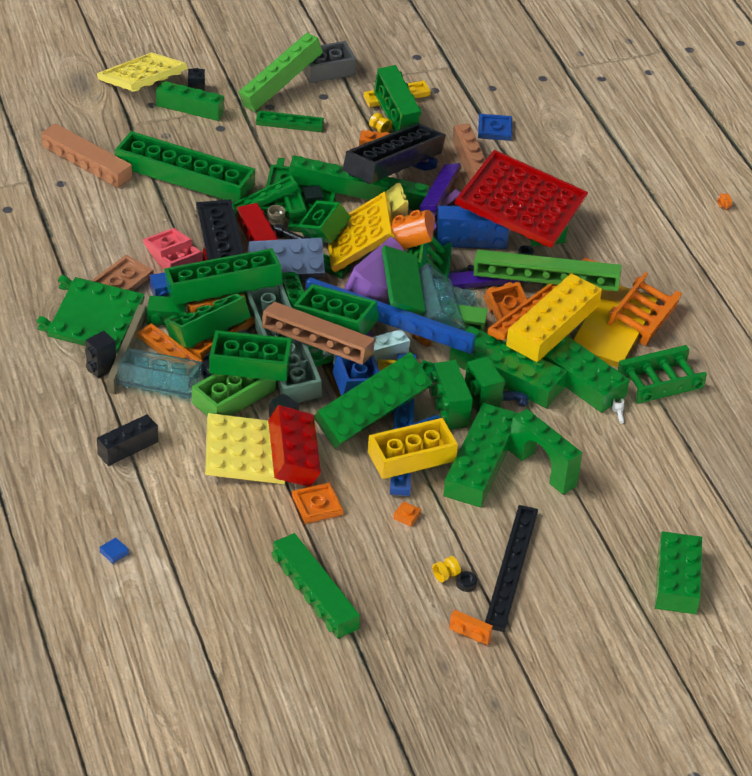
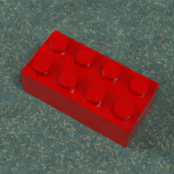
M278 405L268 420L274 478L311 487L321 473L314 414Z

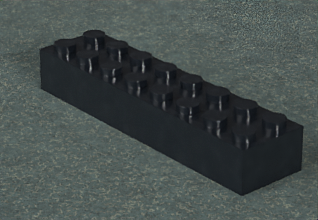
M419 123L413 124L346 151L342 171L347 172L351 177H358L363 179V182L372 184L441 154L446 134Z

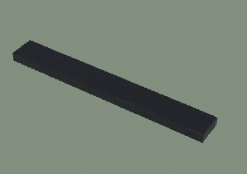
M523 505L518 506L485 623L493 626L492 630L505 632L538 515V509Z

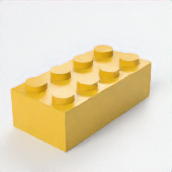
M443 418L369 435L368 454L382 479L454 462L458 449V444Z

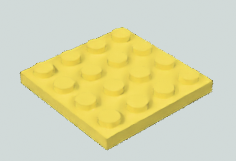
M151 52L97 73L99 80L134 92L140 90V87L151 86L158 80H166L168 76L181 74L182 71L187 69V64Z
M208 413L205 475L285 484V481L274 478L268 420Z

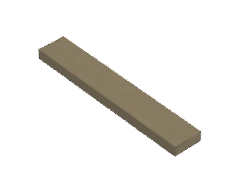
M139 304L121 344L107 377L108 393L115 394L138 340L137 332L143 328L146 321V305Z

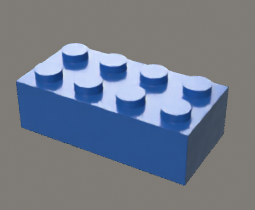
M438 206L436 240L442 246L451 242L452 247L507 249L508 228L496 224L485 217L478 216L476 213L463 209L460 206Z

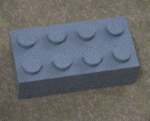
M322 238L249 241L248 253L273 248L281 264L282 273L295 272L300 280L309 278L323 279L325 269Z

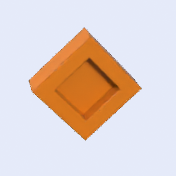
M403 501L395 511L393 519L411 527L420 516L421 508Z

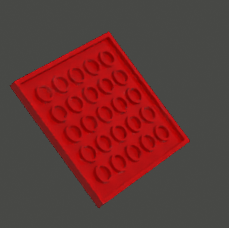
M493 150L457 196L455 204L476 213L478 216L500 224L511 231L522 234L528 239H533L544 246L552 248L586 199L588 192L499 151Z

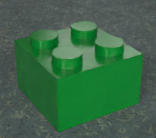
M316 201L297 227L304 236L322 238L323 243H332L347 225L351 216L340 202Z
M488 356L468 361L465 382L473 398L472 403L479 412L483 403L501 408L505 380L498 373L495 364L490 361Z

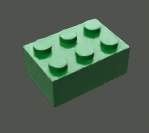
M456 360L434 363L433 371L430 372L433 384L429 387V393L431 397H434L435 408L440 411V418L444 419L449 430L470 427L473 398Z

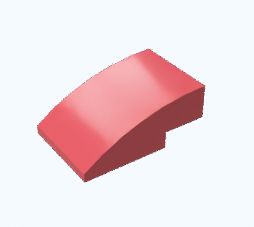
M175 228L143 239L144 245L163 269L203 261L202 252L192 246V240Z

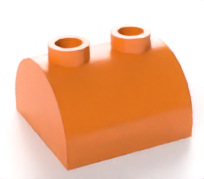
M414 210L410 215L404 217L403 215L396 216L391 224L395 234L394 239L397 240L403 250L431 242L435 217L430 210L421 212Z

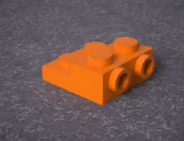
M508 282L497 288L495 286L490 287L483 296L489 312L494 313L497 321L527 300L520 282Z

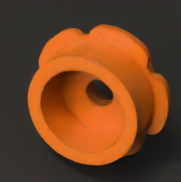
M721 193L719 198H717V203L720 208L723 207L727 210V207L732 206V199L728 193Z

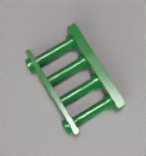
M434 236L430 244L436 251L429 245V242L409 248V253L417 257L419 271L431 283V298L442 295L447 291L452 252L451 242L442 246Z
M687 345L619 361L617 371L626 377H630L637 387L636 404L704 388L707 373L695 374L687 363L690 350ZM680 365L687 376L678 378L671 367ZM664 369L671 380L662 382L655 371ZM647 373L654 384L645 386L638 375Z

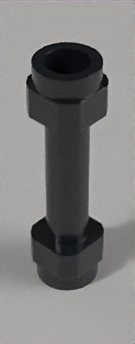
M276 224L273 228V231L275 230L280 238L283 236L289 239L311 238L307 235L303 237L288 231L286 226Z

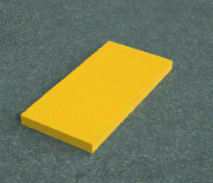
M621 285L618 291L602 289L599 307L584 320L573 339L607 364L617 368L620 360L628 358L641 333L619 319H616L611 326L608 324L610 320L608 315L613 306L617 307L631 290ZM637 292L657 304L658 298L655 296ZM635 299L629 302L650 315L653 312L652 309ZM627 309L621 312L643 326L647 323L646 320Z

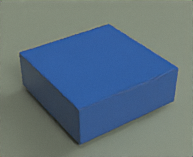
M116 537L99 547L100 553L112 564L129 554V549Z

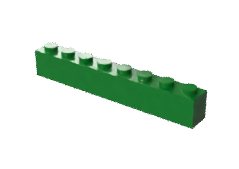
M292 156L288 176L292 175L299 185L308 187L319 185L321 190L371 200L384 191L389 190L396 183H401L406 200H408V209L419 210L420 212V205L428 193L429 186L422 183L387 176L369 184L363 182V179L349 176L347 172L342 171L343 166L302 156Z

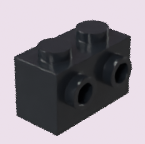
M102 331L85 340L86 368L97 378L110 372L116 358V340L105 331Z

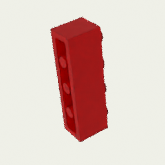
M257 203L237 207V222L248 242L278 240L275 230L273 231L270 221L266 220L263 209H260Z

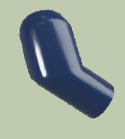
M503 391L502 401H518V405L521 407L528 405L529 397L527 394L518 391Z

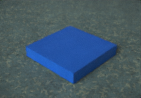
M479 114L478 138L511 141L512 116Z

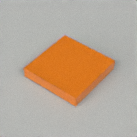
M330 482L292 491L293 500L305 524L343 515L344 510Z

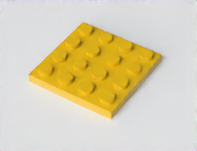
M385 191L348 213L351 218L347 225L341 230L335 241L328 243L330 265L334 272L346 268L350 263L374 251L388 238L395 237L391 226L392 214L389 196Z

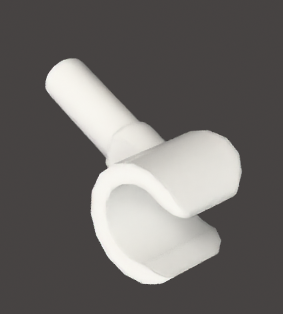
M613 399L612 410L617 412L619 423L623 424L622 411L624 409V399H621L620 403L615 402V399Z

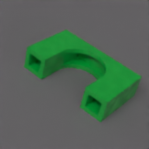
M525 409L513 416L508 451L523 461L536 453L538 443L546 451L551 462L549 484L562 495L575 488L578 483L583 452L530 410Z

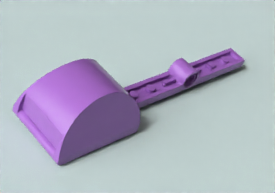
M455 189L451 194L447 193L441 206H455V200L460 192ZM431 211L436 222L438 211ZM392 237L388 238L357 264L344 289L390 305L382 248L386 245L404 251L397 240Z

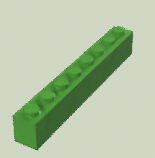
M477 250L474 259V276L558 285L572 273L603 290L612 291L619 290L622 265L487 250Z

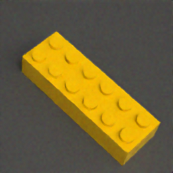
M571 273L508 329L506 346L538 362L599 307L602 289Z

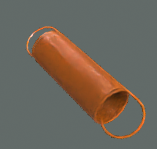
M412 334L413 339L426 347L431 345V340Z

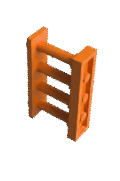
M646 272L641 277L635 279L632 289L617 307L613 306L608 315L610 316L608 322L610 326L616 319H619L641 332L642 338L639 343L644 346L649 343L676 308L682 296V293L677 290L672 296H667L645 283L648 275ZM643 289L663 301L665 305H658L637 292ZM635 299L654 310L657 315L652 316L629 302ZM627 309L646 320L649 326H643L621 312Z

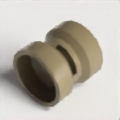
M280 205L270 206L268 208V220L270 221L271 228L273 229L276 224L285 226V208Z

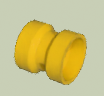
M379 112L375 113L369 121V126L375 130L377 129L378 132H389L393 124L391 120L384 118Z
M454 556L445 558L444 562L439 561L432 565L433 574L441 583L447 581L450 576L455 577L461 573L460 564Z

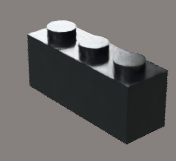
M146 414L97 437V455L110 466L158 443V425Z

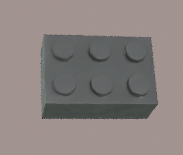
M346 41L321 45L323 53L302 70L310 83L333 80L335 78L356 75L357 59Z

